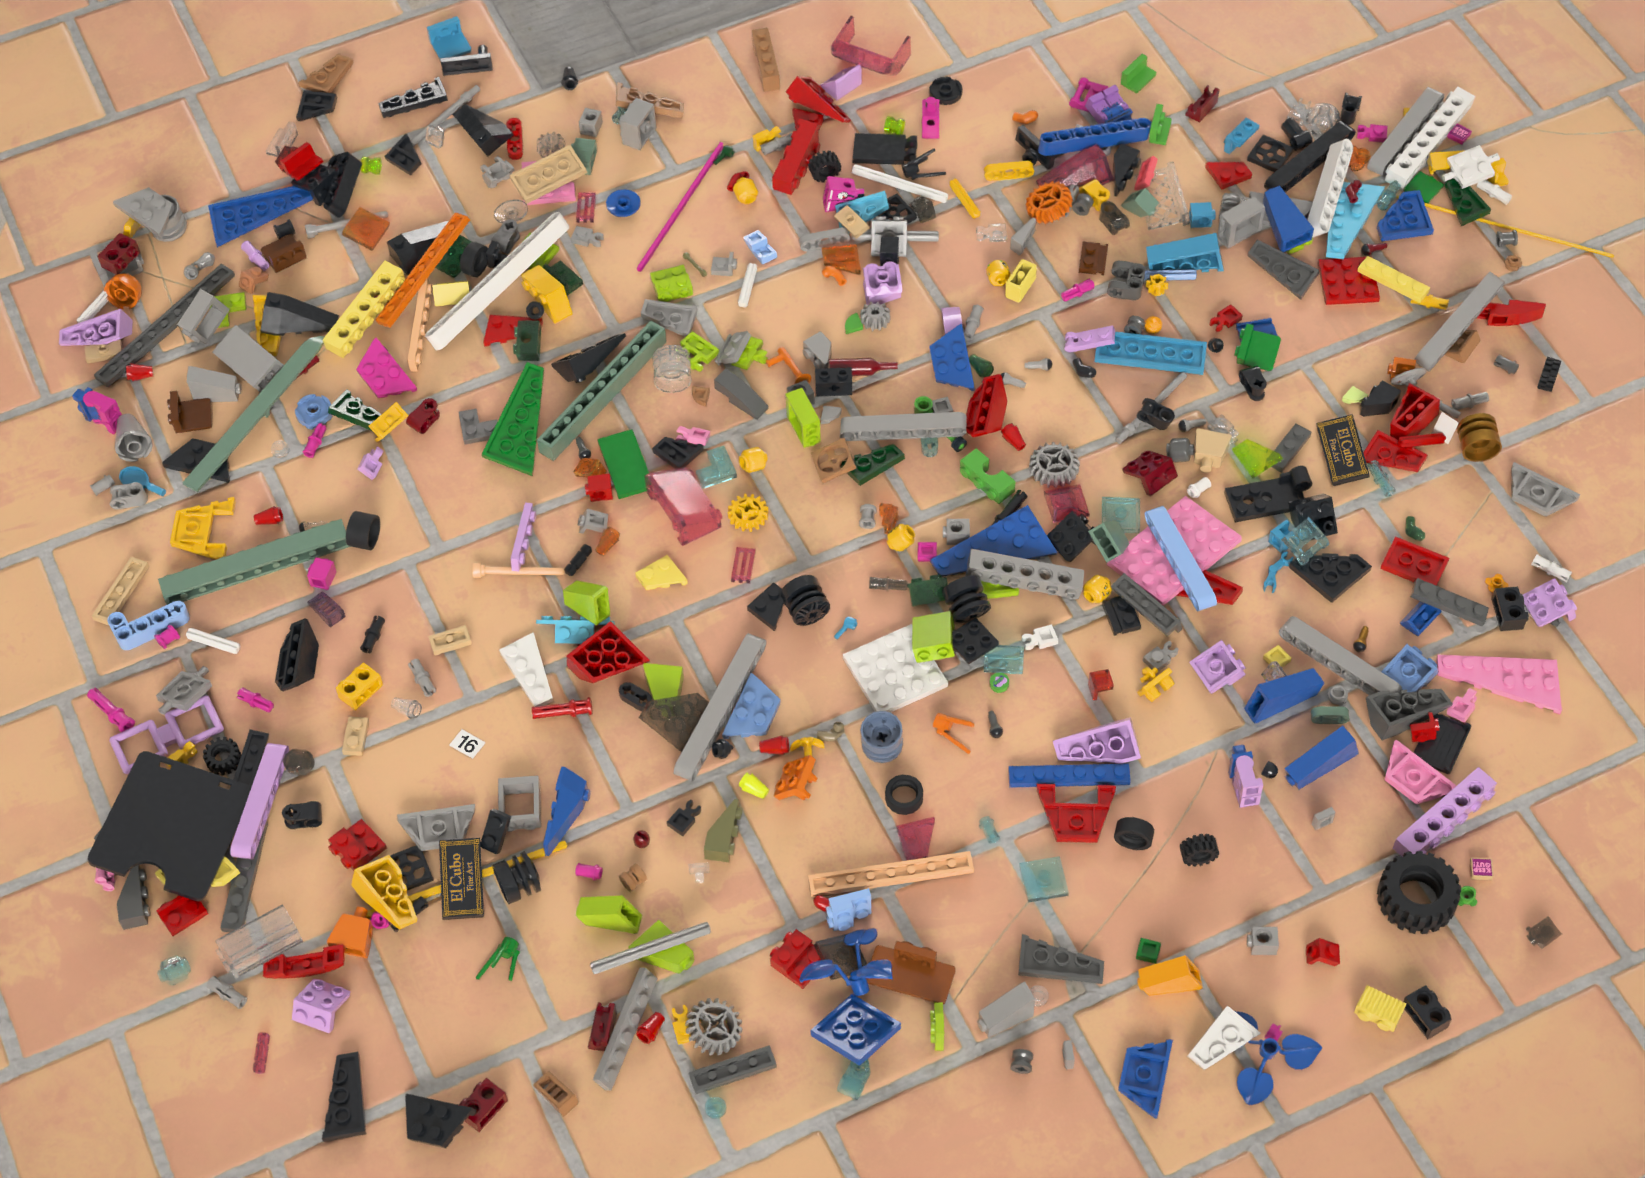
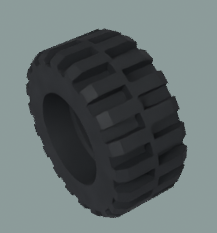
M1410 851L1405 852L1403 857L1401 855L1394 857L1393 861L1386 865L1377 889L1378 905L1382 906L1381 912L1383 915L1389 916L1387 920L1391 924L1396 923L1398 925L1397 928L1401 930L1405 928L1409 930V933L1413 934L1416 931H1420L1421 934H1428L1429 930L1436 932L1440 927H1445L1455 914L1460 901L1461 885L1458 884L1460 880L1457 874H1453L1454 869L1452 866H1447L1445 860L1441 857L1439 859L1435 858V854L1428 853L1426 855L1423 854V851H1416L1415 854H1412ZM1408 881L1423 882L1434 890L1438 900L1430 904L1415 903L1403 894L1400 885Z

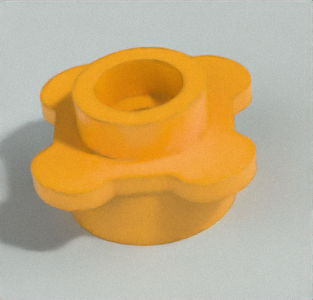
M1495 574L1492 578H1486L1485 583L1488 585L1490 592L1494 593L1495 588H1506L1509 586L1502 579L1503 576L1501 574Z

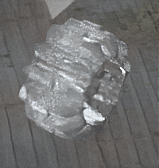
M547 132L546 135L541 134V137L537 139V152L542 158L565 147L564 138H562L561 134L556 135L555 132L552 134Z

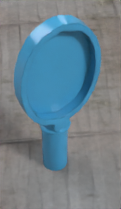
M125 467L119 474V479L123 485L138 482L143 488L160 496H164L166 493L165 489L150 483L148 474L139 467Z

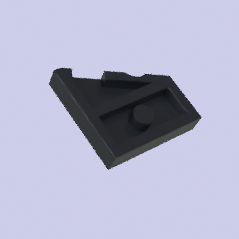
M405 134L384 156L388 162L410 176L422 164L408 134Z
M774 582L747 606V610L773 631L777 628L778 619L781 617L783 606L785 605L781 598L782 588Z

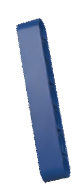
M1137 118L1045 132L1040 136L1038 152L1041 155L1050 156L1145 141L1149 137L1152 123L1147 118Z

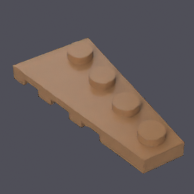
M617 82L616 106L626 109L635 98L654 104L655 114L657 115L663 114L673 118L683 117L684 103L666 97H661L660 99L650 92L644 94L638 92V88L632 86L628 89L623 87L622 83Z

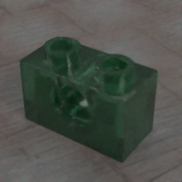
M518 320V326L514 328V337L517 338V341L513 344V354H516L518 361H540L542 332L540 321ZM525 339H531L528 343L523 342Z

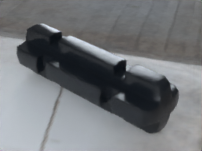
M587 544L580 548L581 551H578L571 559V564H567L564 568L567 575L573 576L576 573V569L578 570L587 559L586 556L588 557L591 554L592 548Z

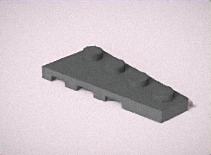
M1259 240L1255 242L1248 252L1249 258L1300 300L1319 275L1318 269Z
M1022 934L1019 976L1103 984L1104 961L1081 953L1075 954L1067 951L1066 948L1060 946L1057 948L1048 945L1045 941H1036Z

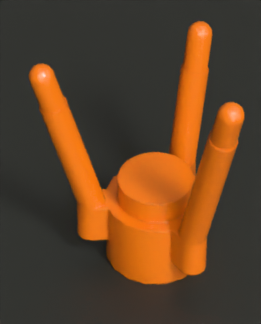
M940 712L937 713L933 722V727L937 728L936 733L943 735L960 749L970 754L971 751L945 731H949L953 723L974 727V723L950 717Z

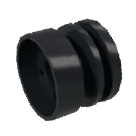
M803 575L794 578L781 591V598L789 609V614L796 625L805 626L816 623L826 616L830 610V603L822 592V587L815 576Z
M977 575L959 578L949 583L942 590L946 604L951 606L949 611H951L955 623L969 622L974 618L983 616L991 609L987 595L982 593L984 588Z
M525 851L520 853L522 863H519L514 855L512 856L514 865L512 867L505 860L492 865L508 905L521 900V889H524L528 896L532 895L530 885H532L536 893L541 891L538 872L533 861L527 856Z

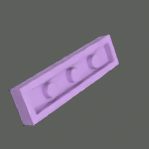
M525 502L511 555L512 571L519 572L521 564L525 563L524 552L528 550V536H532L533 530L531 524L536 520V511H533V503Z

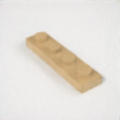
M134 557L129 559L93 613V620L109 625L107 621L109 615L114 612H120L148 570V562Z

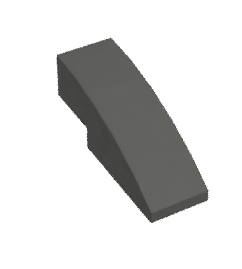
M723 370L714 379L716 390L727 396L731 404L756 420L769 409V406L753 389L729 370Z

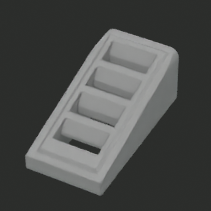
M1034 217L1011 237L1010 249L1018 255L1023 253L1035 232L1036 219Z

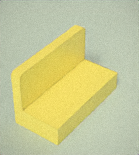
M469 280L433 284L435 306L457 304L469 293Z

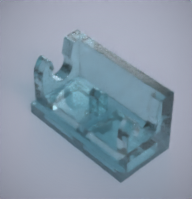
M999 645L984 655V672L1023 674L1024 646Z

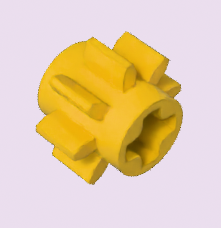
M1160 274L1150 275V279L1146 281L1148 293L1154 296L1164 295L1165 290L1168 289L1169 283L1166 282V277Z

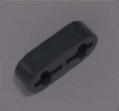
M630 682L620 685L619 696L622 701L639 711L651 709L653 702L648 692ZM629 690H631V694H624V691L628 692ZM645 699H647V703H640V700L644 701Z

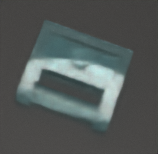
M1309 517L1281 539L1302 566L1307 564L1309 559L1320 549H1324L1329 545L1327 537ZM1315 538L1317 543L1304 552L1301 548L1311 539Z

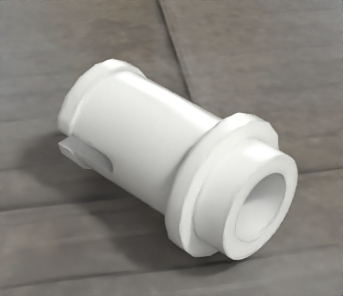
M1203 477L1195 484H1190L1187 489L1188 495L1191 498H1198L1200 493L1211 487L1210 480L1207 477Z

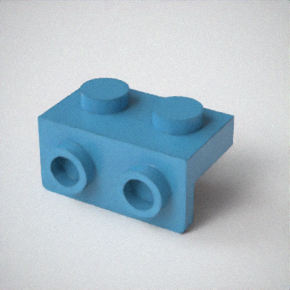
M1245 118L1226 136L1224 152L1230 154L1237 147H1241L1259 129L1260 125Z

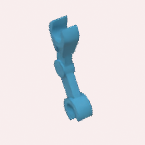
M1283 552L1281 559L1274 565L1269 566V575L1263 585L1264 592L1268 585L1273 587L1272 593L1275 592L1277 586L1275 575L1277 571L1283 566H1289L1294 558L1284 559L1287 557L1288 552Z

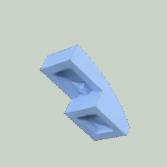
M759 230L743 237L751 252L762 265L777 258V252L768 244L767 238Z

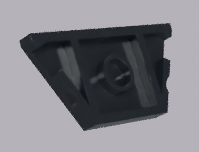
M192 438L165 459L162 463L163 467L190 474L216 443ZM228 458L211 476V479L230 482Z
M406 1094L407 1139L446 1149L453 1141L454 1136L463 1129V1122L469 1115L473 1116L476 1110L467 1106Z

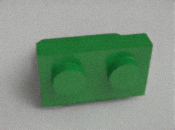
M1246 324V328L1241 329L1239 339H1242L1241 345H1237L1234 354L1237 357V364L1249 367L1259 366L1261 370L1272 371L1281 338L1255 331L1254 325Z

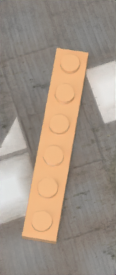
M428 278L418 291L408 354L410 371H418V365L422 363V354L420 352L424 349L425 322H428L427 308H430L431 305L429 294L433 292V286L429 283Z

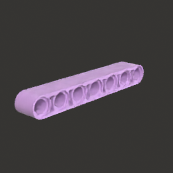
M267 743L232 841V857L254 858L289 757L288 745Z

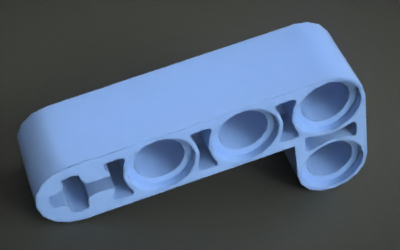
M175 601L129 623L121 612L110 614L107 621L120 648L131 650L155 639L154 635L162 633L168 628V625H172L175 629L185 625L190 620V615L184 602Z

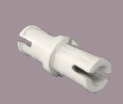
M1483 180L1477 184V188L1505 205L1512 198L1511 194L1502 190L1499 185L1490 183L1488 180Z
M1538 554L1531 564L1547 572V575H1553L1566 583L1572 574V571L1557 565V562H1551Z

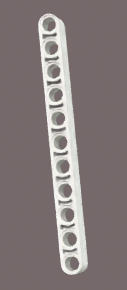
M560 212L549 216L427 331L425 337L435 350L445 347L569 229L568 223Z

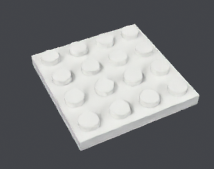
M912 624L843 654V660L875 712L886 711L891 713L948 687V681L934 660L921 663L916 662L912 650Z

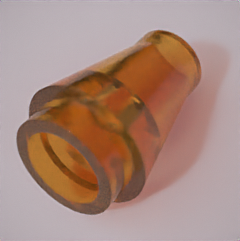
M607 527L606 530L604 529L595 551L605 556L619 541L620 533L611 527Z

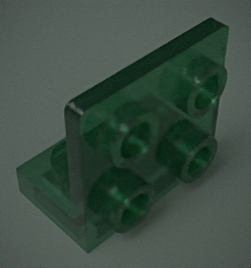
M459 235L435 268L455 278L461 272L460 259L462 253L472 241Z

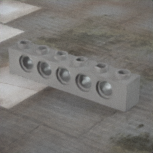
M971 549L967 562L966 576L977 575L981 581L995 585L1000 584L1032 592L1037 591L1069 599H1079L1083 589L1084 570Z

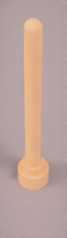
M473 563V578H481L485 574L564 575L565 573L563 568L520 567V571L517 572L512 571L511 567H486L482 563Z

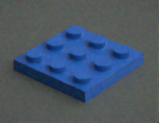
M851 994L811 1029V1036L860 1066L901 1029V1022Z

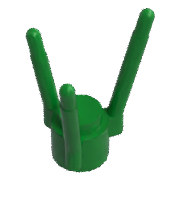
M504 937L496 951L480 970L476 979L479 980L490 965L494 968L501 957L509 959L512 956L508 978L509 981H512L517 957L520 953L517 950L519 943L511 937Z

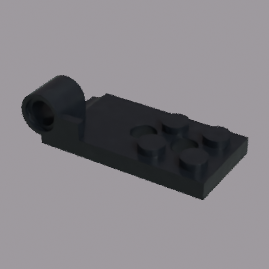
M1296 466L1290 472L1281 473L1277 479L1225 488L1224 494L1236 523L1290 512L1288 502L1303 499V491L1310 489L1313 483L1305 466ZM1268 496L1271 500L1265 501L1261 497ZM1244 500H1251L1253 503H1252V504H1246V503H1244L1243 501H1244Z

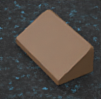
M1465 330L1445 355L1460 363H1465L1480 342L1477 330Z

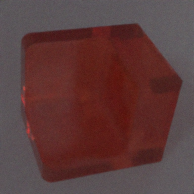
M1109 669L1089 673L1088 687L1092 700H1097L1098 692L1113 690L1114 684Z

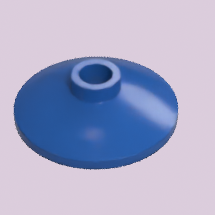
M627 189L611 193L606 200L607 210L618 217L633 215L641 205L638 194Z

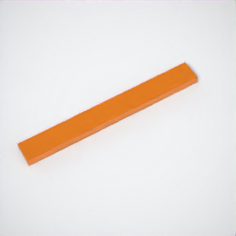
M454 213L375 321L378 324L388 328L392 327L469 223L470 219L468 216Z

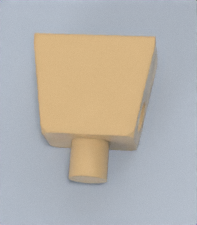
M1196 429L1194 462L1201 465V471L1208 473L1211 472L1212 467H1221L1229 450L1232 435Z

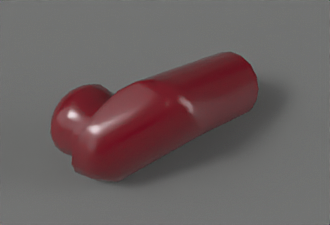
M1354 180L1345 189L1350 203L1358 201L1356 193L1362 187V183L1359 180Z

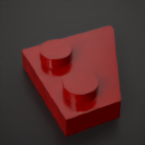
M1207 162L1205 168L1221 190L1252 178V172L1244 162Z

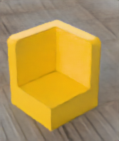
M1504 158L1491 163L1495 176L1488 178V181L1494 185L1504 186L1509 183L1504 174L1506 165Z

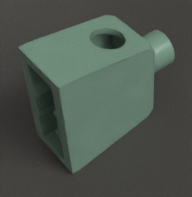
M1116 520L1103 522L1088 531L1106 563L1123 554L1129 545L1124 530L1121 529Z

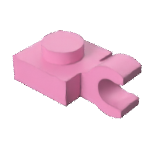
M683 426L677 429V432L682 433L683 436L678 435L676 440H687V442L694 445L702 444L705 446L710 438L709 430L695 427L687 429Z
M1469 688L1463 698L1457 696L1452 702L1453 705L1447 709V715L1465 723L1475 709L1474 703L1477 700V697H1475L1477 691Z

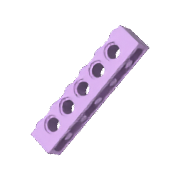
M1478 767L1397 837L1393 849L1402 857L1405 852L1409 851L1412 854H1415L1416 851H1423V854H1427L1426 851L1437 847L1441 841L1440 839L1444 835L1448 837L1458 823L1460 825L1467 820L1469 813H1475L1482 806V802L1485 799L1489 801L1494 796L1497 782Z

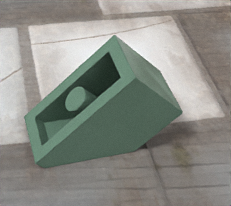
M1144 188L1131 193L1120 206L1142 218L1154 214L1157 210L1155 207L1159 202Z

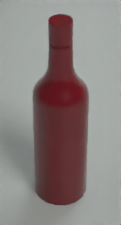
M873 358L829 359L830 368L852 367V376H871L880 370L898 369V362H878Z

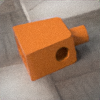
M356 907L354 915L342 914L327 939L328 946L344 944L345 954L368 959L373 934L371 920L366 918L368 910L363 907Z

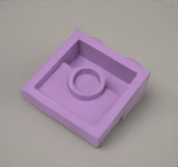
M1222 640L1189 662L1211 694L1227 683L1229 686L1246 675L1243 671L1246 667L1240 659L1235 660L1233 657L1236 654L1230 644L1225 645Z

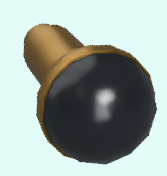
M1363 626L1358 639L1353 643V647L1357 652H1363L1367 648L1366 638L1369 632L1367 626Z

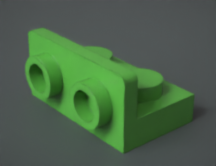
M1162 104L1156 105L1150 128L1149 143L1166 145L1172 119L1165 117L1166 112H1163Z

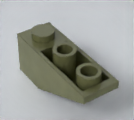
M734 799L708 830L704 846L705 859L729 862L730 855H734L735 843H733L734 837H738L739 832L737 820H741L743 808L739 806V799Z

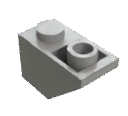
M821 331L803 341V354L813 362L816 369L829 368V359H831L832 354L831 342Z

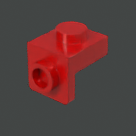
M1432 712L1428 713L1429 722L1410 725L1412 742H1425L1436 739L1439 723L1438 719H1434Z
M1321 938L1307 944V964L1312 965L1320 961L1332 966L1339 965V944Z

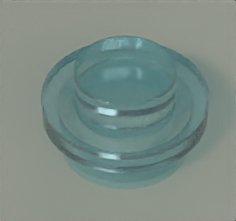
M719 1097L710 1098L705 1104V1112L711 1118L718 1119L726 1113V1103Z

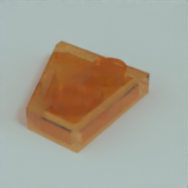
M857 244L822 248L824 266H832L857 275L861 274Z

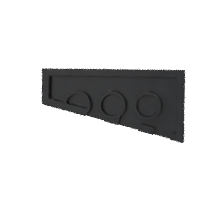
M358 1052L337 1055L332 1079V1091L329 1096L328 1113H326L325 1118L326 1124L322 1134L323 1142L366 1134L360 1055Z

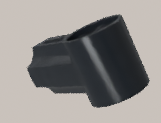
M1288 118L1281 124V129L1290 139V145L1294 147L1295 151L1312 143L1310 132L1308 130L1303 131L1294 119Z

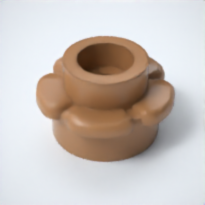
M1509 255L1505 260V267L1509 271H1517L1523 264L1521 258L1517 255Z

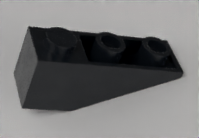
M1124 144L1119 146L1113 160L1114 196L1116 197L1120 191L1125 189L1127 180L1132 178L1134 169L1138 168L1141 163V158H1139L1140 150Z

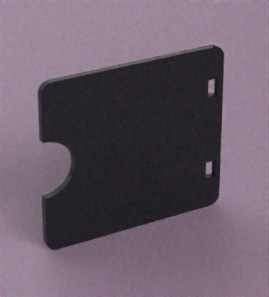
M148 751L141 752L88 854V863L93 867L125 877L130 869L137 865L152 864L161 869L165 876V891L195 901H202L206 898L234 838L251 786ZM162 762L172 767L168 770L160 767V763ZM220 782L231 785L230 789L219 787Z

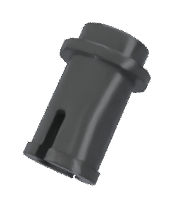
M1498 355L1495 360L1496 362H1494L1495 366L1508 371V374H1515L1519 368L1517 361H1511L1501 355Z

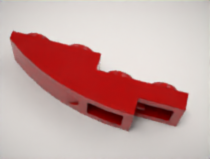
M1509 299L1508 305L1489 303L1478 315L1477 319H1486L1487 325L1490 326L1525 324L1542 318L1546 304Z

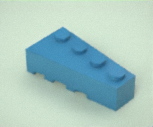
M1217 233L1146 247L1150 270L1195 269L1201 270V272H1209V269H1217L1218 272L1224 271Z

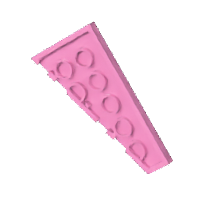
M1437 655L1438 676L1460 683L1464 681L1473 684L1475 688H1486L1492 690L1494 694L1519 702L1536 704L1535 707L1541 709L1545 707L1554 710V713L1561 714L1562 707L1557 660Z

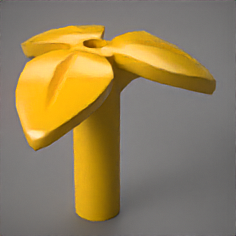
M804 737L794 741L790 746V751L792 752L802 746L804 748V757L812 756V745L823 749L825 745L818 738Z

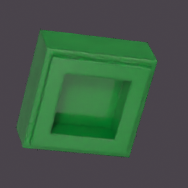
M1141 938L1136 959L1156 964L1161 942Z

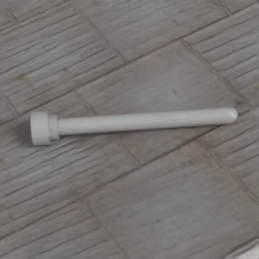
M378 212L319 226L307 224L305 225L308 239L314 238L320 232L387 218L388 212Z

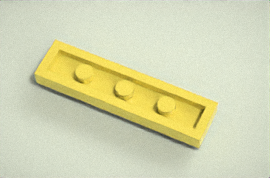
M1369 256L1358 267L1359 273L1418 303H1421L1430 291L1429 286Z

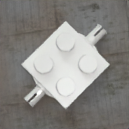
M1480 145L1448 157L1447 163L1451 168V172L1442 175V179L1446 182L1454 178L1459 182L1462 189L1495 176L1491 163L1500 160L1498 153L1488 157L1484 154Z

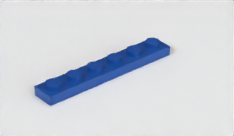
M1129 764L1009 766L1008 768L1009 788L1037 787V784H1055V787L1130 785L1131 782Z

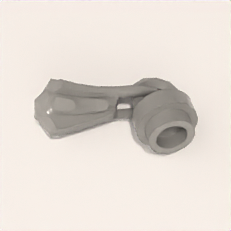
M205 252L196 262L184 268V276L189 280L197 278L199 270L213 266L215 262L214 255Z

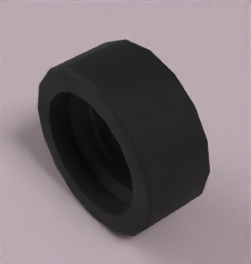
M477 242L469 243L460 259L461 271L472 277H479L488 265L485 254L488 247Z
M904 774L889 780L885 790L887 806L891 811L901 815H908L917 811L923 803V787L920 781L911 775ZM902 786L910 787L915 790L916 798L908 803H900L894 800L892 796L893 791Z
M1124 817L1117 821L1114 839L1125 848L1145 850L1152 845L1155 829L1149 822L1143 819Z

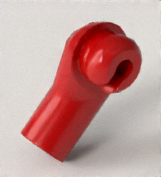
M822 895L814 897L815 907L826 912V907L829 906V899Z

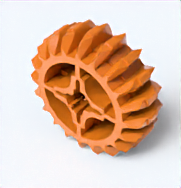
M1051 181L1050 184L1045 182L1044 185H1039L1037 189L1033 188V192L1029 193V197L1026 198L1027 202L1025 205L1028 215L1031 218L1034 217L1039 224L1042 222L1045 224L1051 222L1053 224L1054 220H1059L1060 217H1065V213L1070 212L1069 208L1072 207L1073 200L1070 190L1064 184H1061L1059 181L1056 183Z

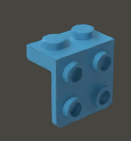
M457 16L427 27L429 42L440 61L441 58L457 57L471 52V47L462 33L460 20Z

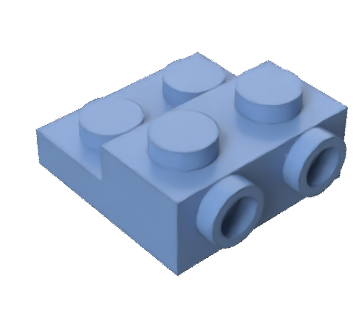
M1406 644L1381 672L1399 683L1403 690L1418 692L1423 686L1426 687L1438 674V665L1432 659L1423 657V653L1417 647H1411Z

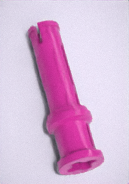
M92 688L88 691L87 697L107 714L108 720L112 724H116L120 732L134 727V719L128 717L122 708L113 705L97 688Z

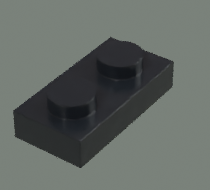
M497 809L490 810L480 842L481 848L496 855L501 852L511 820L510 815Z

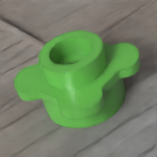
M1470 886L1461 887L1458 905L1475 906L1477 904L1475 899L1476 889Z

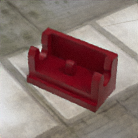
M1207 85L1199 99L1194 104L1191 103L1188 106L1185 116L1200 123L1218 103L1220 89L1215 87L1213 93L1209 91L1210 87Z
M601 1002L597 1003L588 1049L605 1051L616 1021L617 1010L615 1003H609L608 1007H603Z

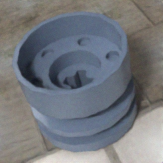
M877 711L868 715L862 722L860 729L864 754L870 760L878 763H886L896 759L903 747V729L900 720L894 714L886 711Z

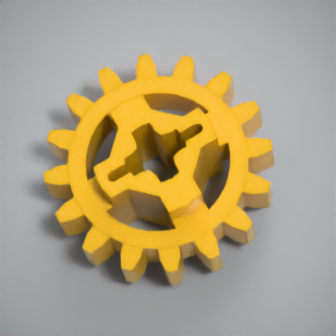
M744 494V498L737 496V501L732 500L731 505L728 506L727 513L730 524H735V529L742 527V532L746 528L750 532H752L754 527L758 530L759 524L764 526L765 520H768V507L765 501L761 502L760 496L754 498V494H751L750 497Z

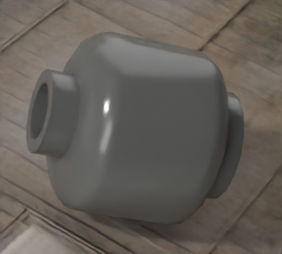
M1173 438L1166 446L1167 456L1171 457L1173 462H1188L1191 455H1194L1195 452L1194 444H1191L1188 438Z

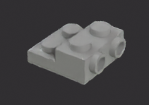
M876 216V219H872L871 256H880L881 236L899 237V257H906L907 220H904L903 216H893V220L886 219V216Z

